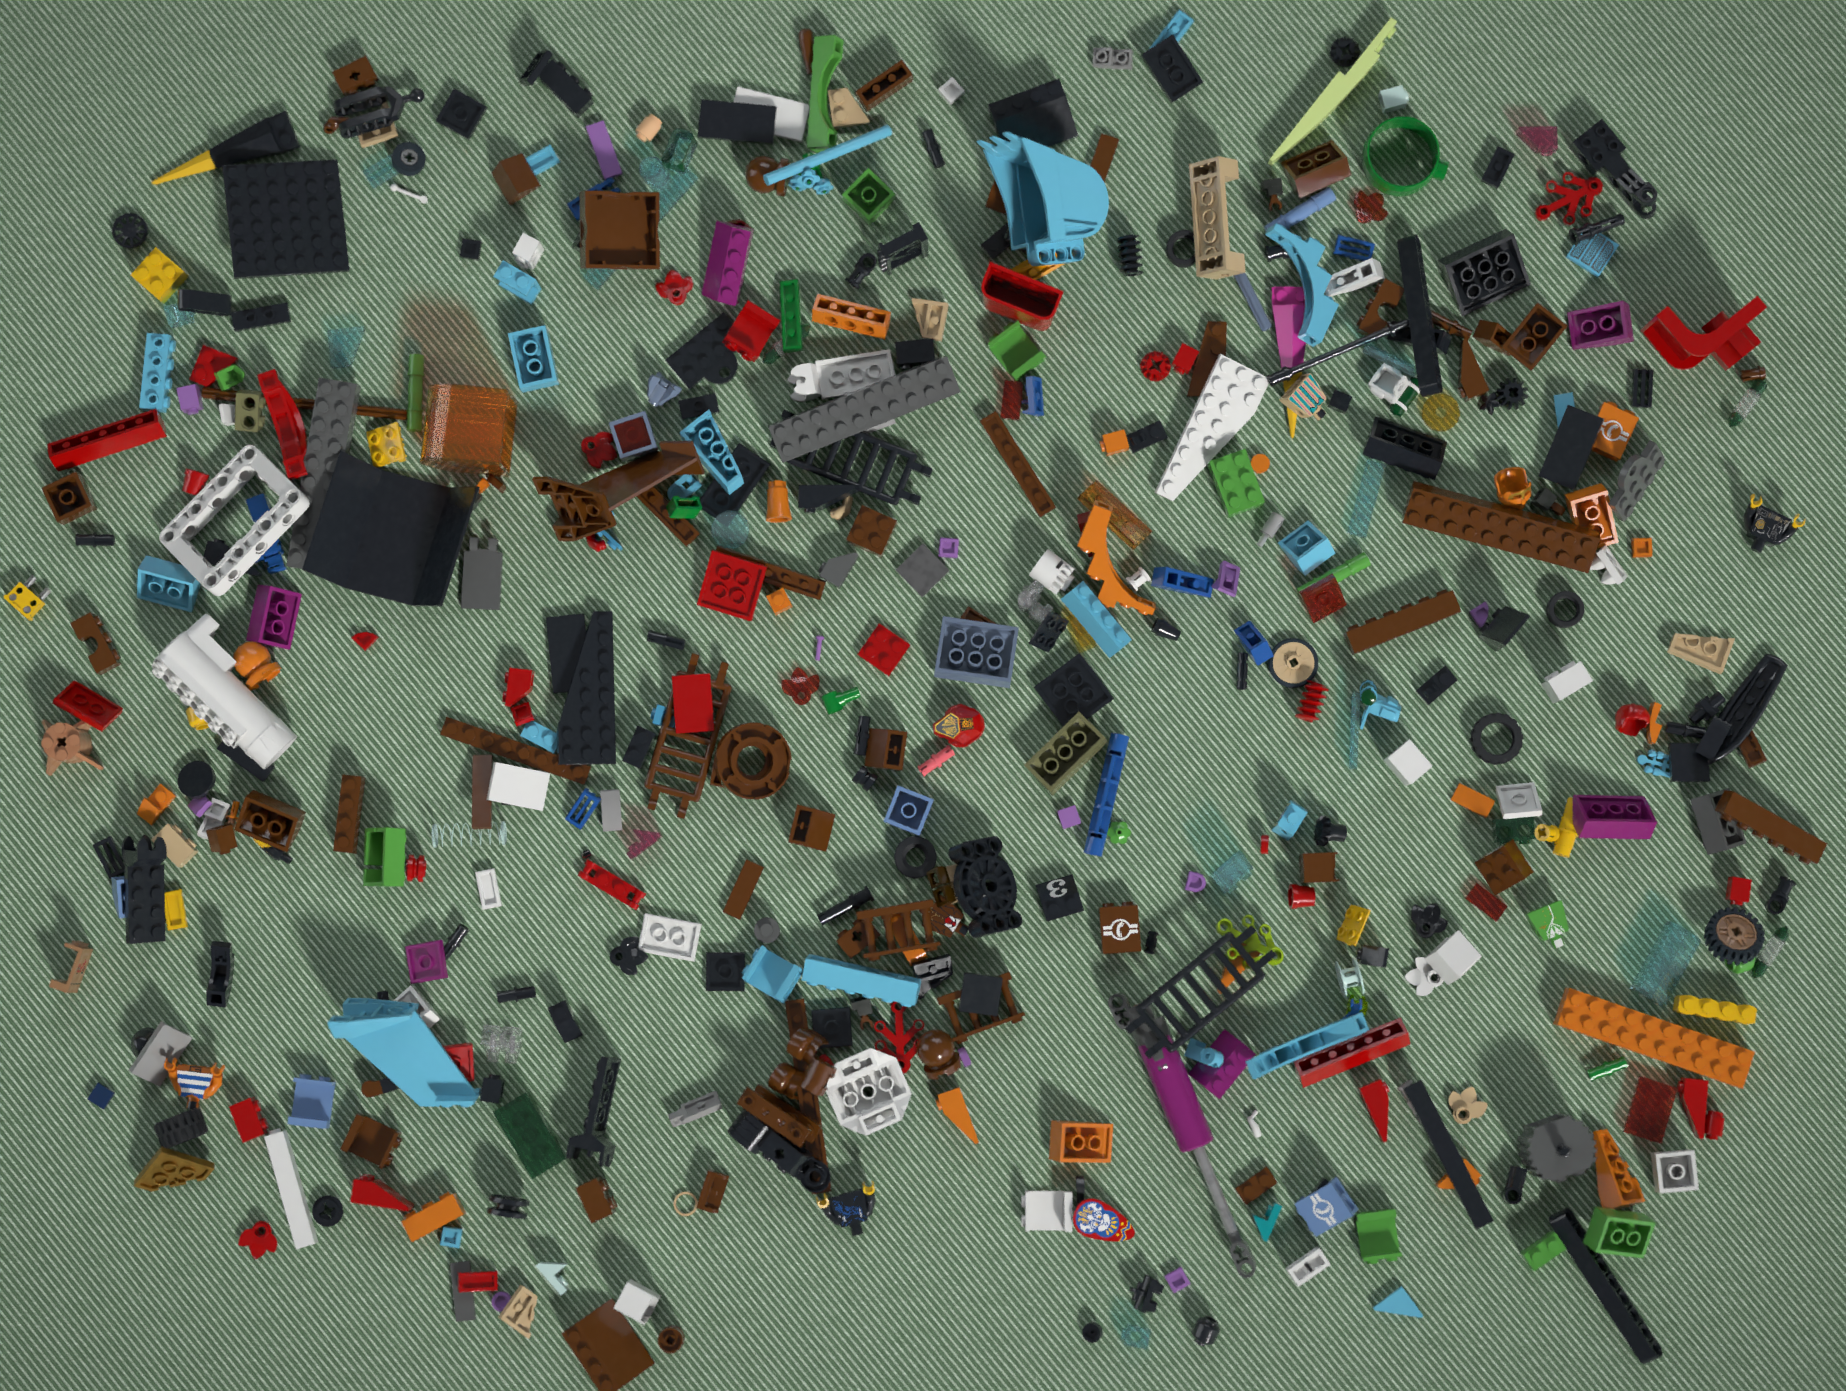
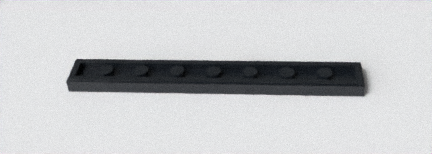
M1422 1080L1403 1088L1475 1229L1477 1230L1493 1222L1494 1220Z

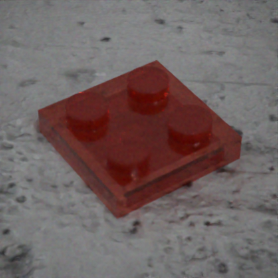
M1333 574L1299 591L1310 620L1313 623L1347 605Z

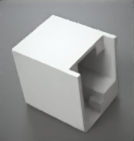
M1410 739L1383 760L1405 786L1414 783L1432 767V764Z
M1458 930L1452 936L1446 937L1424 959L1449 985L1463 976L1482 956Z
M630 1279L625 1285L614 1309L645 1325L661 1295Z

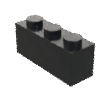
M552 59L546 64L538 79L579 118L594 104L591 98L593 94L586 87L582 89L578 85L580 81L573 74L569 76L565 72L567 68L560 61L556 63Z

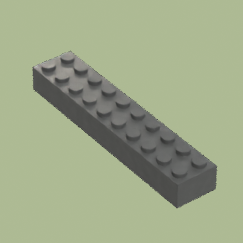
M944 355L770 424L768 428L781 461L784 463L961 391L949 360Z
M319 378L304 461L308 474L302 476L300 491L308 497L310 504L307 510L293 524L286 564L288 567L303 568L340 451L347 454L350 453L361 386L358 384Z

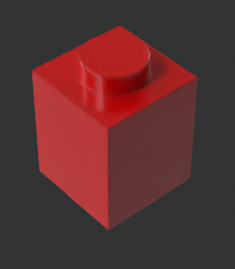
M1182 343L1171 367L1178 374L1183 375L1185 373L1188 375L1199 351Z
M1728 877L1725 900H1730L1732 905L1742 906L1743 903H1749L1752 879Z

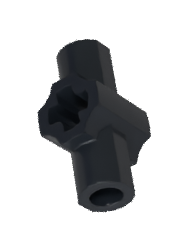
M1718 691L1710 698L1708 695L1694 705L1696 709L1688 715V718L1695 725L1703 719L1707 721L1720 711L1718 707L1726 701L1725 698Z

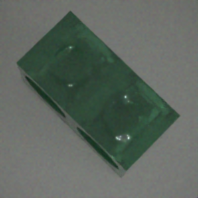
M1533 816L1492 820L1494 843H1499L1500 846L1512 839L1519 841V845L1531 844L1530 840L1536 839ZM1522 825L1528 829L1526 836H1522L1519 833V828ZM1502 827L1508 829L1509 834L1506 838L1500 835Z

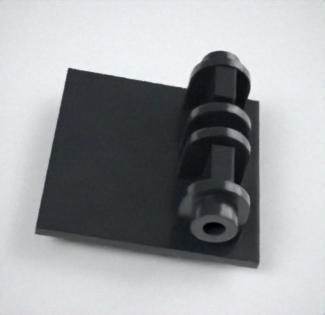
M1049 611L1029 641V644L1049 652L1055 646L1060 634L1065 631L1069 620L1061 617L1057 612L1052 613Z

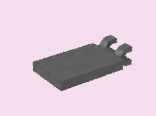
M470 537V551H464L461 608L500 610L503 553H498V540L496 538H489V549H479V539Z

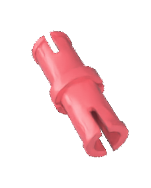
M947 745L937 754L933 753L930 759L917 768L925 777L937 767L940 768L942 763L954 756V751Z

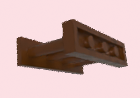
M933 899L857 911V920L862 919V923L865 925L869 953L863 954L864 958H868V961L879 960L881 955L923 948L926 951L937 950V946L941 944L940 941L934 942L929 914L931 907H934ZM919 910V913H922L926 943L915 945L910 918V915H912L911 911ZM900 913V916L903 917L907 941L906 947L896 948L891 922L892 914ZM881 916V920L883 919L888 950H876L872 926L873 917Z
M1010 972L998 976L1003 977L1001 990L1011 1016L1000 1020L998 1014L997 1016L990 1015L993 1023L982 1027L978 1014L969 1013L975 1030L963 1033L955 1011L954 1000L960 998L961 989L937 998L938 1004H943L944 1008H947L956 1033V1037L952 1038L953 1042L956 1041L957 1044L968 1041V1036L1009 1021L1012 1024L1023 1021L1022 1017L1025 1016V1013H1018L1008 986V980L1012 979Z
M758 1084L754 1091L746 1087L737 1102L738 1105L799 1147L803 1145L805 1140L813 1143L823 1127L762 1084Z

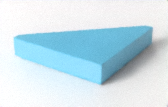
M1402 1286L1372 1307L1375 1311L1418 1318L1423 1317Z

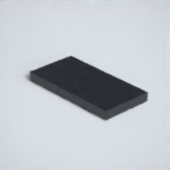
M701 99L698 138L773 145L777 106Z
M1568 405L1539 477L1575 490L1604 418Z
M740 443L732 452V456L742 474L744 484L729 495L714 478L700 498L701 510L726 527L729 526L771 466L770 463Z
M584 613L546 617L554 694L568 692L586 636Z

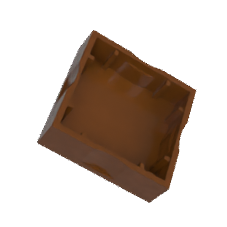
M586 190L579 192L580 269H660V241L658 237V224L660 220L659 192L616 193L613 191Z

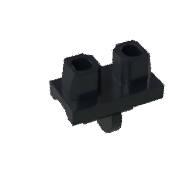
M1145 1275L1143 1282L1138 1281L1136 1288L1130 1287L1129 1289L1131 1292H1134L1132 1300L1136 1301L1133 1308L1145 1314L1146 1311L1155 1312L1157 1302L1151 1300L1153 1293L1160 1295L1164 1285L1157 1282L1158 1280Z

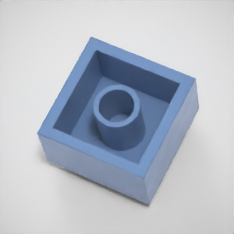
M897 786L884 822L920 836L934 799Z

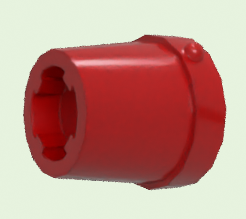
M186 468L182 491L197 495L205 487L210 475Z
M1290 884L1288 888L1289 908L1297 909L1314 906V887Z

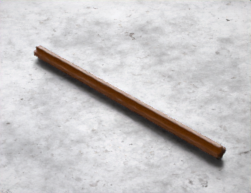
M204 387L201 391V397L236 402L237 391H222L221 389ZM292 397L298 409H314L315 399ZM247 398L248 403L255 404L253 398ZM360 404L357 407L356 415L407 420L406 409Z

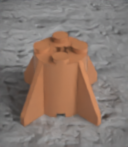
M43 719L41 723L46 732L41 745L48 755L47 775L51 776L62 762L75 764L86 761L99 770H103L104 767L90 756L93 746L91 735L87 731L92 727L84 721H80L75 725L61 722L52 725Z

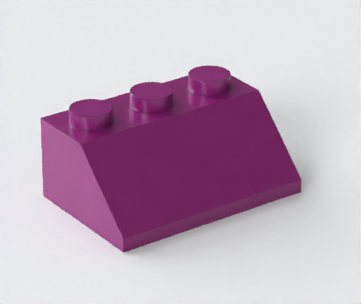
M257 585L246 641L290 650L302 594L273 586Z
M1225 1029L1209 1047L1223 1054L1224 1060L1222 1065L1215 1068L1197 1062L1188 1073V1075L1218 1099H1221L1246 1068L1247 1064L1245 1061L1256 1055V1053Z

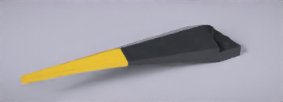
M283 111L269 118H264L153 180L151 183L156 185L221 168L223 165H234L285 154L301 146L288 112Z

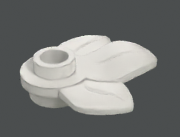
M1424 957L1415 958L1416 968L1409 971L1405 978L1409 983L1417 986L1416 995L1426 996L1432 992L1434 987L1440 986L1444 980ZM1432 974L1437 975L1436 981L1431 980Z

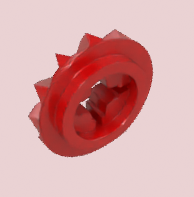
M1153 351L1147 353L1142 358L1140 368L1142 374L1148 380L1161 381L1168 376L1171 363L1169 357L1163 352ZM1152 360L1155 361V363L1162 361V363L1159 366L1160 372L1157 371V369H1151L1149 371V369L1153 365Z

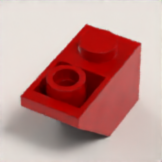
M509 668V672L505 673L507 691L503 692L502 702H505L506 707H513L532 691L534 681L533 670Z

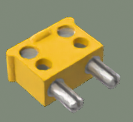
M33 575L24 584L19 582L7 595H4V599L29 621H32L36 613L45 605L43 600L51 592L47 587L38 596L31 592L28 588L37 580Z

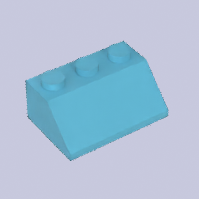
M146 555L138 568L137 598L192 612L201 584L183 565Z

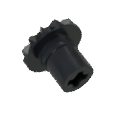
M1320 816L1316 820V825L1314 826L1316 845L1324 847L1329 841H1345L1347 836L1345 825L1333 824L1328 816Z

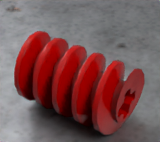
M1307 680L1311 685L1304 686V689L1308 692H1303L1302 696L1306 699L1299 701L1303 706L1297 707L1301 714H1295V717L1313 723V720L1320 719L1315 713H1322L1317 708L1318 706H1324L1320 699H1326V696L1322 692L1329 691V689L1320 683Z

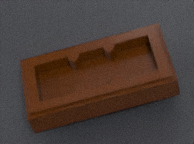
M1752 730L1738 746L1748 769L1767 762Z

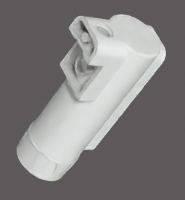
M204 614L189 629L172 640L154 659L152 673L157 678H161L170 691L176 692L180 696V700L185 705H189L198 718L204 719L208 723V727L213 732H217L226 745H231L233 748L239 745L246 755L265 770L296 740L297 735L232 673L236 661L213 639L215 636L214 632L218 629L219 624L211 616Z

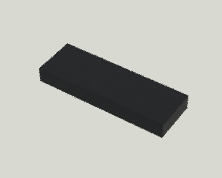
M222 741L217 748L262 782L266 781L275 768L271 764L264 770L252 758L246 755L239 745L233 748Z

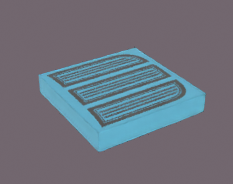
M1599 233L1591 240L1586 239L1578 245H1573L1566 258L1594 276L1599 277L1619 244Z

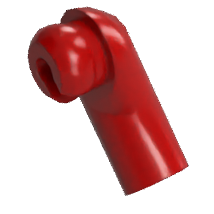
M595 534L586 537L588 546L596 552L606 549L605 541H598Z

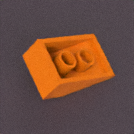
M1602 483L1564 494L1572 524L1599 531L1600 541L1597 549L1619 542L1612 509L1608 504L1610 502L1608 491Z
M1051 1120L1049 1159L1057 1162L1111 1163L1113 1124Z

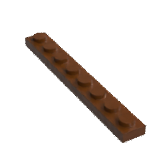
M446 717L440 733L442 736L583 785L586 784L592 768L587 765H558V755Z

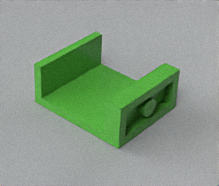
M1012 321L1004 327L1005 331L1001 334L996 333L989 338L988 348L1014 382H1017L1045 361L1046 356L1036 348L1022 330L1020 322L1013 323Z
M1388 1208L1355 1213L1361 1260L1367 1261V1264L1379 1263V1259H1386L1387 1262L1398 1260L1397 1257L1402 1256V1252L1399 1250L1395 1217H1397L1396 1209Z

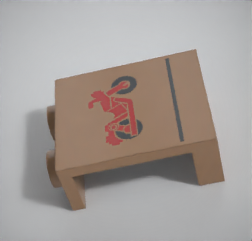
M72 940V943L65 942V947L78 951L68 980L51 979L49 987L65 993L78 992L93 949L88 947V943L79 940Z

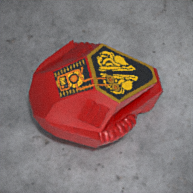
M956 704L945 711V716L933 724V733L936 736L947 739L949 744L959 748L968 747L978 740L985 729L982 714L976 709L963 704Z

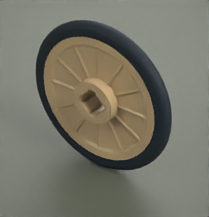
M1288 638L1274 646L1272 649L1274 656L1268 659V666L1272 677L1279 684L1289 688H1298L1308 684L1307 680L1311 681L1315 677L1318 670V656L1308 642L1298 638ZM1292 659H1295L1296 663H1298L1294 667L1289 663Z

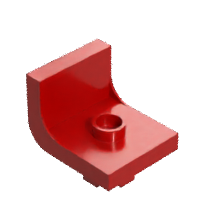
M1756 296L1730 318L1722 310L1701 328L1706 334H1697L1690 331L1671 308L1667 306L1640 331L1663 359L1675 369H1691L1711 354L1721 367L1727 371L1761 343L1747 324L1764 311L1767 306Z

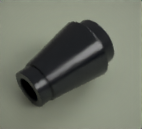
M1157 618L1151 629L1155 636L1175 641L1178 640L1181 634L1180 630L1163 618Z

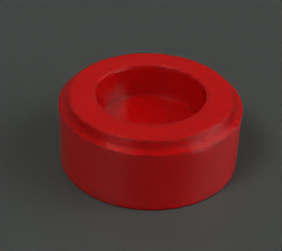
M1269 835L1261 836V854H1268Z

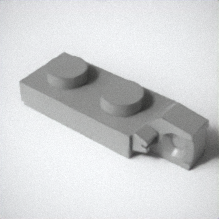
M713 1091L680 1105L681 1108L678 1111L668 1114L672 1126L676 1127L723 1108L717 1091Z

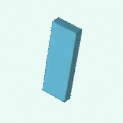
M1179 9L1149 49L1172 34L1179 42L1194 20Z

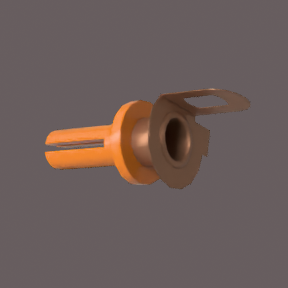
M233 801L230 815L226 816L228 822H224V825H232L235 828L240 802Z

